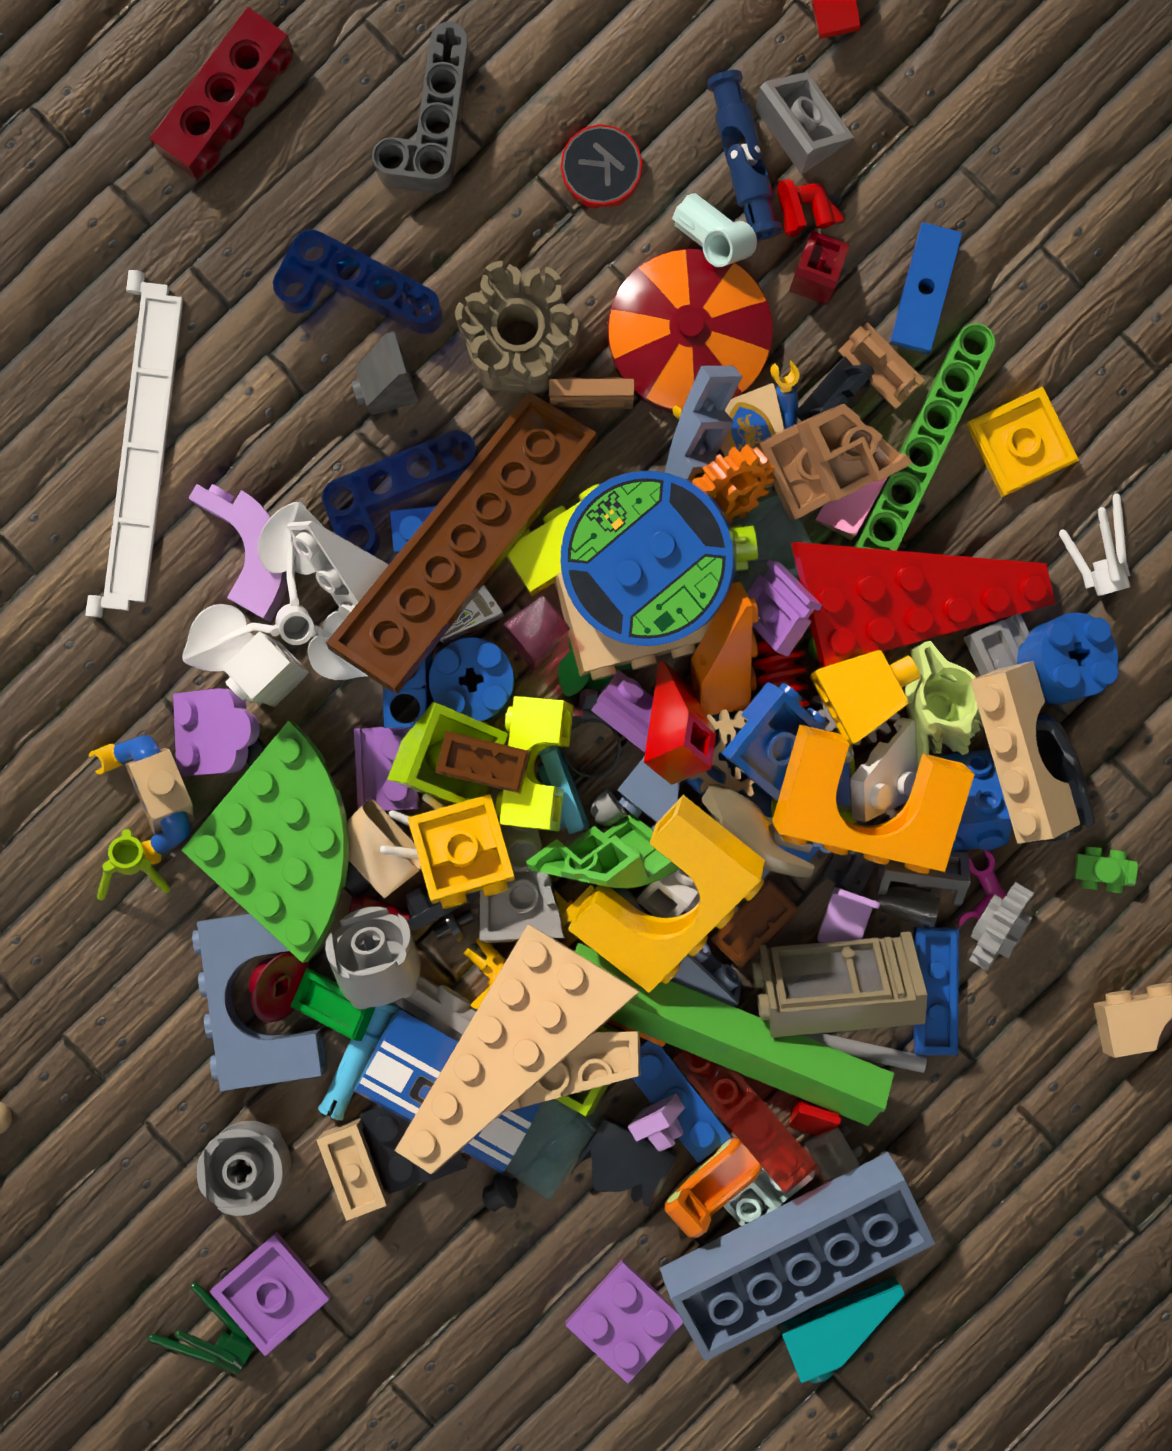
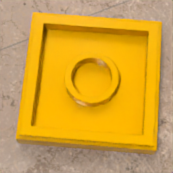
M1044 387L1038 388L970 420L966 424L1001 498L1079 461Z

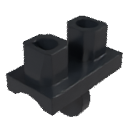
M426 885L406 894V904L412 916L407 921L412 931L444 916L446 922L433 928L436 937L441 939L453 933L458 942L465 940L466 935L462 927L476 919L470 909L456 916L454 910L480 897V890L466 894L468 902L447 909H443L441 903L435 905L430 901Z

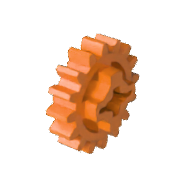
M745 445L740 452L736 447H733L727 457L723 458L719 454L716 456L715 461L705 465L702 468L705 473L703 477L695 478L692 482L705 490L718 503L731 525L734 517L739 516L743 519L746 517V512L749 513L759 506L757 499L769 493L765 486L774 482L775 478L771 473L775 468L758 447L752 449L750 445Z

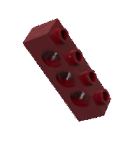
M247 6L149 137L158 153L197 181L204 172H210L217 164L220 157L219 152L228 139H235L241 132L244 118L252 107L256 108L264 101L268 93V86L275 76L283 74L290 66L294 50L288 35ZM248 59L259 60L258 64L252 69L246 70L241 68L242 64ZM225 91L235 92L229 101L217 102L221 93ZM203 123L210 124L208 131L203 135H193L196 126Z

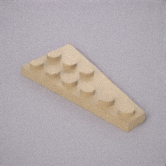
M528 924L395 1151L428 1173H435L472 1141L479 1132L494 1119H497L511 1104L530 1090L641 991Z

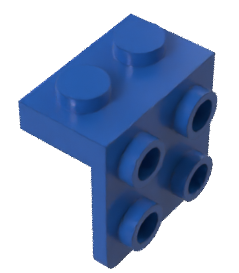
M990 749L969 751L965 755L953 753L935 756L963 763L975 774L951 851L959 852L977 848L992 850L1001 845H1008L1012 823Z

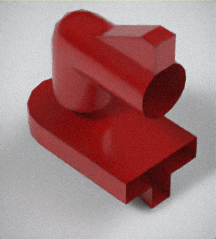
M791 179L779 181L777 193L784 217L785 235L789 234V237L797 236L807 225L801 205L808 203L811 205L818 229L844 221L843 214L830 201L822 184L811 183L795 187Z

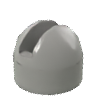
M608 789L597 796L592 802L590 810L592 816L595 817V821L603 826H612L627 816L624 807L618 803L619 800Z

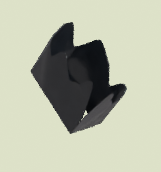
M603 1115L573 1167L571 1175L581 1162L592 1157L593 1186L596 1191L622 1192L632 1188L631 1198L635 1203L642 1198L644 1205L648 1206L650 1211L677 1154L675 1149L671 1147L659 1152L648 1137L636 1142L627 1125L607 1115Z

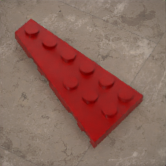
M802 542L791 543L800 583L822 605L819 611L814 609L809 616V619L812 621L810 626L820 667L833 665L877 650L886 651L1055 604L1047 563Z

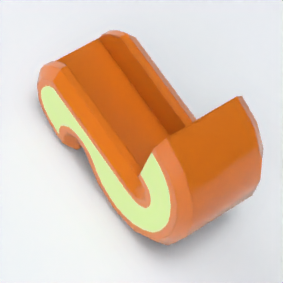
M730 1138L718 1147L717 1152L711 1158L698 1165L679 1182L666 1199L664 1210L689 1238L700 1237L707 1232L711 1222L710 1217L753 1183L762 1172L763 1164L740 1138Z

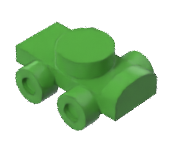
M1085 846V854H1076L1073 879H1081V888L1098 890V882L1106 883L1105 891L1123 893V885L1135 886L1138 864L1137 861L1126 860L1127 852L1110 850L1109 858L1101 857L1102 848Z

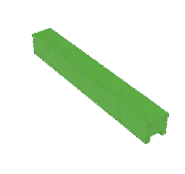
M577 944L576 953L641 991L617 1011L610 1020L867 1126L870 1125L881 1111L884 1112L886 1109L894 1075L893 1072L803 1035L771 1037L767 1020L761 1021L760 1017L672 981H669L667 984L660 982L648 993L595 950L583 944Z

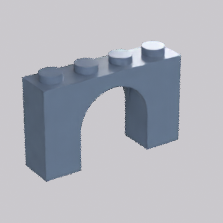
M249 913L197 922L198 930L193 931L192 940L195 954L202 957L203 972H199L198 984L201 996L207 997L209 1014L204 1016V1027L207 1038L213 1039L215 1055L210 1057V1070L212 1079L219 1081L220 1091L322 1076L327 1071L322 1029L284 1035H265L247 1026L238 1015L234 1005L233 987L242 967L256 956L289 950Z

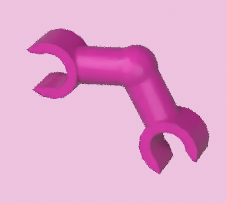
M983 850L984 857L987 859L985 869L978 871L975 869L971 859H969L970 873L978 876L987 896L973 911L964 912L957 919L958 926L965 923L969 917H974L978 921L994 895L1001 899L1007 896L993 871L995 867L994 857L987 850Z

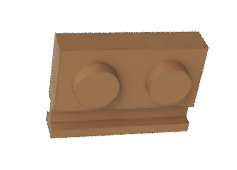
M564 377L549 379L550 404L557 409H633L634 379H623L620 377H605L601 379Z

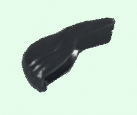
M1039 713L1036 722V741L1040 757L1046 769L1054 778L1061 782L1069 783L1080 825L1054 839L1046 840L1047 842L1070 838L1071 832L1077 833L1082 830L1083 825L1089 828L1096 822L1080 760L1066 731L1058 721L1050 716ZM1040 840V841H1033V842H1029V843H1034V842L1040 843L1042 840Z

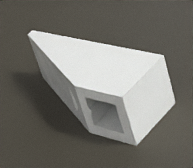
M313 521L289 523L286 527L294 538L293 544L302 556L308 559L316 571L318 583L332 595L339 606L338 611L341 618L345 620L388 567V564Z

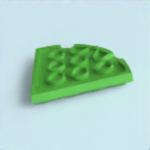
M288 721L181 851L302 963L309 962L320 947L334 921L335 916L333 914L338 904L341 889L346 884L349 862V835L339 789L335 788L331 775L324 764L326 762L300 727L295 722Z

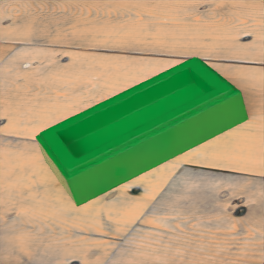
M306 968L290 1006L356 1041H362L376 1008H355L342 994L335 979L311 968Z

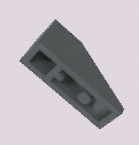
M394 331L386 333L356 365L355 368L359 380L352 382L358 405L366 404L371 415L419 402L408 363Z

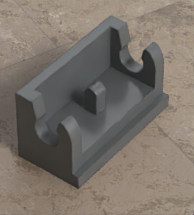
M951 851L945 872L930 869L929 874L909 870L904 866L905 863L889 860L888 864L878 863L875 874V881L879 883L877 894L886 895L890 881L915 884L916 887L925 888V886L950 889V893L954 894L952 904L961 906L967 888H969L971 883L968 853Z

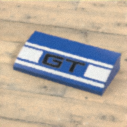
M400 1009L390 1018L354 1092L411 1123L454 1051L458 1041ZM542 1102L502 1113L479 1132L461 1151L500 1173L504 1172L526 1135Z

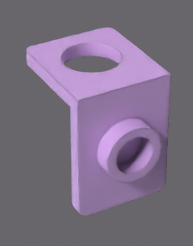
M834 887L817 940L824 943L862 939L872 908L879 909L880 903Z

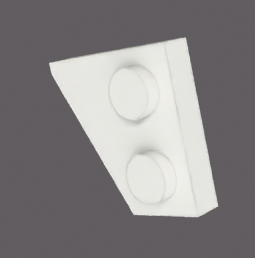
M907 718L898 719L894 723L897 733L888 744L879 742L870 753L868 761L861 765L850 778L852 819L867 822L908 801L917 774L915 720Z

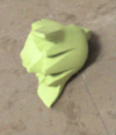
M931 641L924 642L909 649L911 658L919 670L920 678L906 685L904 693L908 700L906 705L908 718L915 720L917 769L922 754L929 755V748L934 754H940L942 743L946 744L953 752L958 751L962 755L969 752L968 746L971 744L970 739L975 736V733L980 731L979 724L983 727L970 680L976 677L965 668L947 661Z

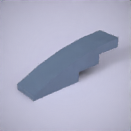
M701 366L684 404L671 443L664 473L680 476L692 482L695 478L703 477L705 473L702 468L716 460V454L734 422L725 412V409L743 377L734 366Z

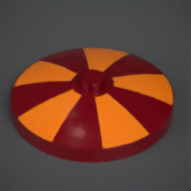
M700 249L673 250L644 262L621 285L609 314V352L620 378L634 379V394L654 408L673 413L675 405L681 411L683 410L701 366H734L743 377L731 399L745 394L762 373L772 345L773 325L771 312L766 297L758 283L736 262L724 267H716L710 264L703 250Z

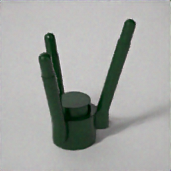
M194 1282L190 1286L191 1290L232 1331L231 1335L223 1331L215 1345L181 1330L175 1332V1337L188 1343V1345L155 1334H150L148 1341L163 1348L212 1364L224 1372L228 1370L237 1376L255 1344L246 1340L247 1335L233 1318L198 1283Z

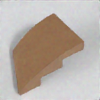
M845 404L817 414L755 444L775 468L771 473L775 478L772 483L789 520H796L830 501H837L871 482L881 481L912 464L906 454L899 453L882 439L883 435L873 427L865 425L860 420V416Z

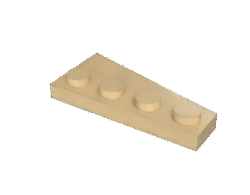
M640 1031L593 1032L570 1055L511 1104L505 1112L640 1076Z

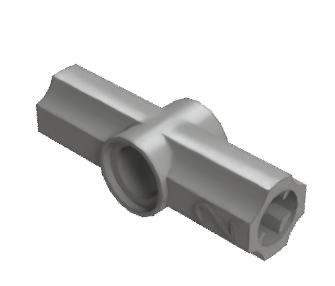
M419 975L415 993L408 998H400L393 1003L416 1016L420 1021L459 1042L477 1010L471 1007L472 1003L461 994L444 985L437 986L423 975Z

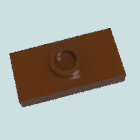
M446 731L435 773L521 794L531 752Z
M768 879L751 900L746 901L734 913L730 921L723 928L718 929L710 939L741 969L760 950V945H764L799 908Z

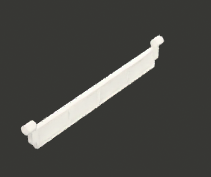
M129 270L126 292L141 295L104 597L88 595L85 616L102 618L103 608L129 611L130 601L146 603L184 299L182 297L168 296V285L144 282L145 273L138 270Z

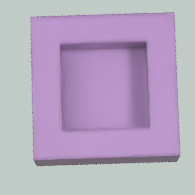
M675 1093L643 1108L628 1126V1129L636 1142L648 1137L655 1148L661 1152L676 1144L674 1139L683 1135V1129L677 1117L685 1107Z

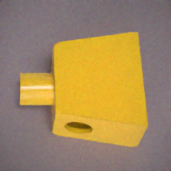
M877 650L820 668L813 672L810 678L839 733L852 745L908 704L902 687L919 679L920 673L909 655L889 665L882 651Z

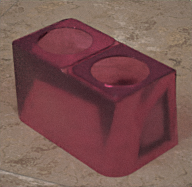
M544 596L539 597L503 624V635L533 670L537 669L567 641L570 632L568 624Z

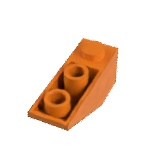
M741 582L733 584L727 599L717 612L691 657V687L706 715L720 714L721 710H727L728 712L745 710L751 703V691L756 690V676L751 666V660L757 657V643L752 632V624L758 622V609L755 599L748 597Z

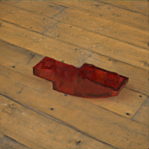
M682 1050L672 1059L721 1120L729 1126L785 1194L790 1192L819 1166L740 1073L685 1050Z

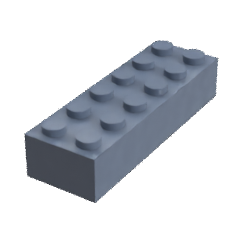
M887 1152L659 1269L672 1303L704 1361H707L935 1245V1242L904 1177Z

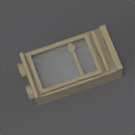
M902 932L900 937L869 938L771 947L770 949H767L766 945H760V962L752 964L755 988L763 989V994L758 995L760 1020H768L771 1037L925 1024L927 991L911 932Z

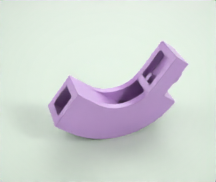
M196 484L188 499L197 506L233 525L244 543V567L227 598L271 623L284 599L288 586L287 571L281 573L267 571L263 567L258 555L259 536L271 515L256 500L242 490L235 502L231 504L234 496L212 484L209 490Z

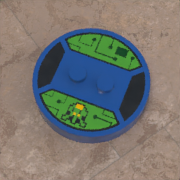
M637 471L609 479L592 490L580 502L570 517L564 532L560 563L568 596L580 615L591 626L619 642L637 646H656L677 641L696 632L716 615L732 588L736 572L737 552L734 534L725 513L705 490L693 482L673 474L657 471Z

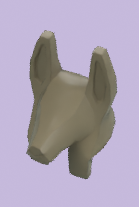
M709 785L701 799L711 812L710 817L765 860L763 869L785 875L811 877L814 871L813 864L786 852L778 845L810 853L813 847L812 841H807V844L803 846L783 840L781 838L782 835L778 833L772 823L773 819L766 817L762 810L748 798L723 785Z

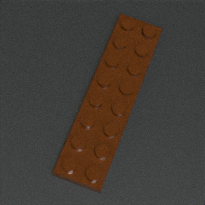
M528 392L326 642L328 649L397 695L597 442V433L533 393Z

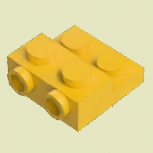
M491 794L408 817L430 901L433 904L441 902L442 908L447 909L468 902L466 894L482 890L484 897H488L509 890L507 882L514 881L515 877Z

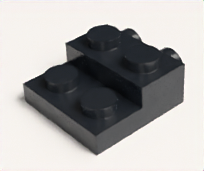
M381 1106L364 1111L359 1115L388 1194L424 1181L428 1183L467 1168L469 1162L467 1156L470 1155L460 1150L440 1169L430 1174L395 1151L411 1124L410 1122Z

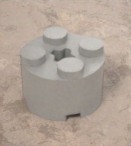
M367 907L351 912L340 920L341 927L334 935L330 932L326 940V955L340 991L351 1002L352 1006L357 1009L387 1005L400 998L410 997L417 989L416 982L421 971V961L409 925L401 915L398 914L399 917L388 913L387 908Z
M241 1121L226 1127L207 1144L197 1163V1182L201 1193L206 1199L208 1198L217 1206L218 1210L225 1214L244 1216L258 1212L276 1197L287 1182L291 1168L288 1146L278 1129L258 1121ZM241 1160H245L246 1165L252 1167V1171L248 1175H245L244 1168H237V1164Z

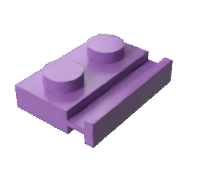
M769 559L767 565L770 568L764 576L759 574L747 593L749 598L753 597L755 599L758 609V622L753 623L752 626L776 652L789 656L812 622L809 616L814 609L819 611L822 605L781 563Z
M617 670V674L612 675L608 679L597 699V703L591 711L645 752L653 697L642 689L636 680L628 678L620 670Z
M412 727L354 729L358 809L363 805L364 810V806L372 799L384 811L420 809L419 792L387 780L401 741Z

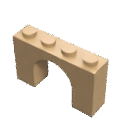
M558 573L554 579L580 676L591 674L592 680L617 674L615 667L631 663L633 670L654 665L657 663L656 656L671 653L673 659L692 655L696 650L695 646L699 645L714 619L713 617L696 632L671 643L656 646L626 644L602 634L591 626L580 615L568 596L562 573Z

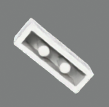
M260 631L222 667L230 676L225 683L243 701L247 699L250 703L255 702L258 706L264 703L272 707L278 705L310 673L282 643Z

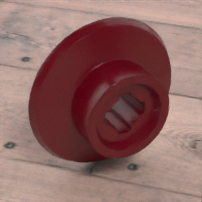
M287 952L275 958L265 959L256 966L249 980V990L252 994L254 1012L260 1020L267 1023L277 1022L295 1010L290 1006L306 968H310L308 962L302 963L291 952Z

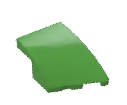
M632 813L604 833L593 826L567 846L556 839L526 861L528 868L532 871L612 888H634L648 885L680 869L649 844L653 830Z

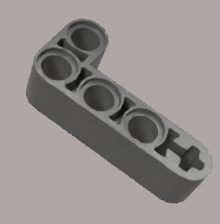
M443 22L432 31L416 140L389 137L380 140L374 146L372 160L380 181L386 186L440 193L446 190L452 183L470 63L467 34L464 28L457 23ZM449 45H453L450 57L451 63L446 62L444 52L448 51ZM448 82L455 86L451 92L445 94L435 91L436 87L441 83ZM437 122L449 125V128L441 134H434L429 131L430 127ZM390 157H399L403 160L400 166L395 169L383 167L384 162ZM431 162H439L444 165L443 169L437 174H427L423 171L425 166Z

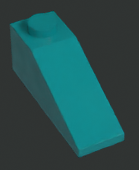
M895 1276L778 1324L801 1383L808 1380L811 1383L827 1380L834 1374L833 1370L841 1368L905 1295Z

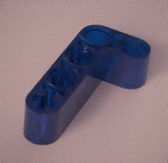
M314 229L305 230L297 235L273 279V290L286 310L295 314L308 311L314 305L324 285H327L420 334H431L441 326L443 321V311L439 298L430 288ZM313 247L324 249L323 255L315 261L304 259L309 249ZM357 266L361 270L356 278L345 280L340 277L346 267ZM298 282L304 284V289L300 295L296 297L285 296L289 285ZM391 284L397 287L395 295L389 299H381L376 296L377 291L384 285ZM408 296H409V299H410L411 304L407 303V297H408ZM426 305H429L431 313L423 312L420 317H417L413 306L424 309Z
M451 431L328 483L323 490L322 501L335 534L349 542L350 536L354 531L359 529L367 530L370 535L369 541L361 549L374 556L379 549L380 538L370 514L459 478L478 455L475 442L471 436L463 431ZM460 445V448L465 450V459L457 461L456 457L452 456V448L454 446ZM439 452L445 466L442 470H440L439 464L433 455ZM418 460H425L431 463L430 472L423 478H414L409 473L412 464ZM379 476H388L392 479V487L384 494H375L371 489L373 481ZM341 492H351L354 496L352 505L346 510H336L333 504L335 497Z

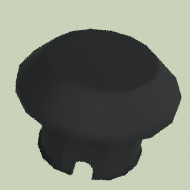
M496 1174L493 1184L483 1188L482 1200L484 1205L494 1212L503 1206L509 1209L516 1207L518 1192L513 1181L505 1175Z

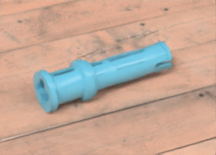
M392 1002L387 1005L377 1006L362 1041L350 1040L325 1097L318 1107L322 1114L327 1116L336 1100L337 1104L330 1118L343 1120L354 1089L369 1061L372 1051L376 1048L392 1013L398 1012L400 1008L398 1005Z

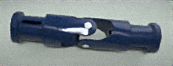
M729 70L710 77L707 87L708 91L714 94L718 110L715 118L726 161L730 167V176L738 207L744 210L746 222L754 229L758 242L780 234L782 226L780 222L775 220L771 204L774 196L769 176L763 163L762 149L751 107L745 103L741 88L742 72L739 70ZM744 135L746 144L738 145L739 140Z

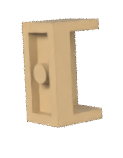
M361 1118L326 1130L316 1140L346 1221L387 1206L391 1198V1194H388L387 1189H383L362 1132L363 1124Z

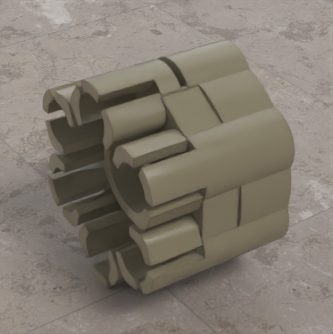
M503 261L493 262L486 267L487 276H482L480 292H475L465 297L467 306L459 302L456 307L455 316L462 342L468 349L477 378L484 388L492 391L504 390L512 393L528 394V392H531L536 396H541L549 391V379H557L566 368L568 362L572 361L579 351L578 319H573V311L564 302L561 278L555 270L546 267L545 276H541L539 268L527 271L524 276L521 275L518 268L511 264L505 270ZM523 321L529 323L537 332L530 342L523 345H513L502 339L506 327L514 322Z

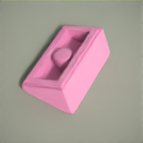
M888 477L881 481L871 482L837 501H830L824 504L815 521L852 540Z

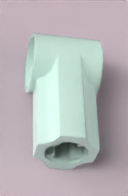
M696 193L687 195L684 201L676 207L672 217L675 221L674 226L703 247V253L710 264L716 267H724L752 256L756 250V234L748 223L743 221L732 222Z

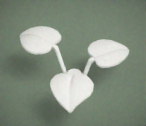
M293 502L273 514L263 527L258 540V555L263 567L272 573L287 571L290 604L283 606L278 611L276 625L260 623L246 625V619L242 611L231 605L218 604L207 607L198 614L191 625L182 655L183 661L186 664L207 671H224L222 667L254 637L251 632L260 631L271 633L272 636L281 635L282 639L291 645H301L310 638H313L308 645V658L314 670L323 677L333 680H348L367 676L327 647L326 642L344 621L339 611L328 615L322 629L319 626H314L308 611L299 605L295 572L307 575L316 571L308 559L297 551L293 544L294 538L286 526L291 522L313 521L322 526L303 503Z

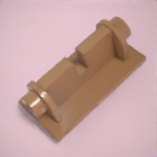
M868 322L863 327L860 326L849 337L850 340L838 350V353L842 357L846 356L853 366L867 363L873 368V382L870 385L895 410L925 382Z

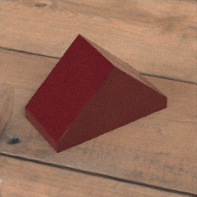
M811 231L789 291L827 305L837 284L850 245Z

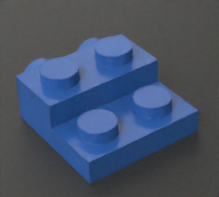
M767 682L741 714L747 720V723L721 754L775 802H778L799 725L826 730L825 728L829 722L812 708H808L807 711L802 708L799 703L803 698L787 684L782 683L780 687H777Z

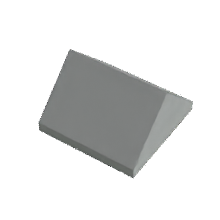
M808 72L765 81L761 85L755 110L801 175L844 147L854 138Z

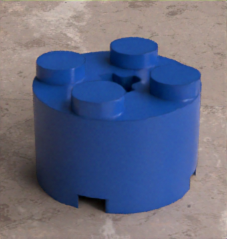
M1068 613L1033 628L1018 650L1017 664L1034 662L1044 700L1048 704L1064 705L1097 694L1113 683L1118 676V651L1111 635L1110 625L1102 618H1094L1084 613Z
M463 638L448 644L436 654L430 668L429 687L435 703L483 723L490 722L502 714L510 704L515 693V674L508 658L495 644L484 639ZM472 671L478 677H484V682L477 684V691L471 692L467 686L462 685V680L468 679V673Z

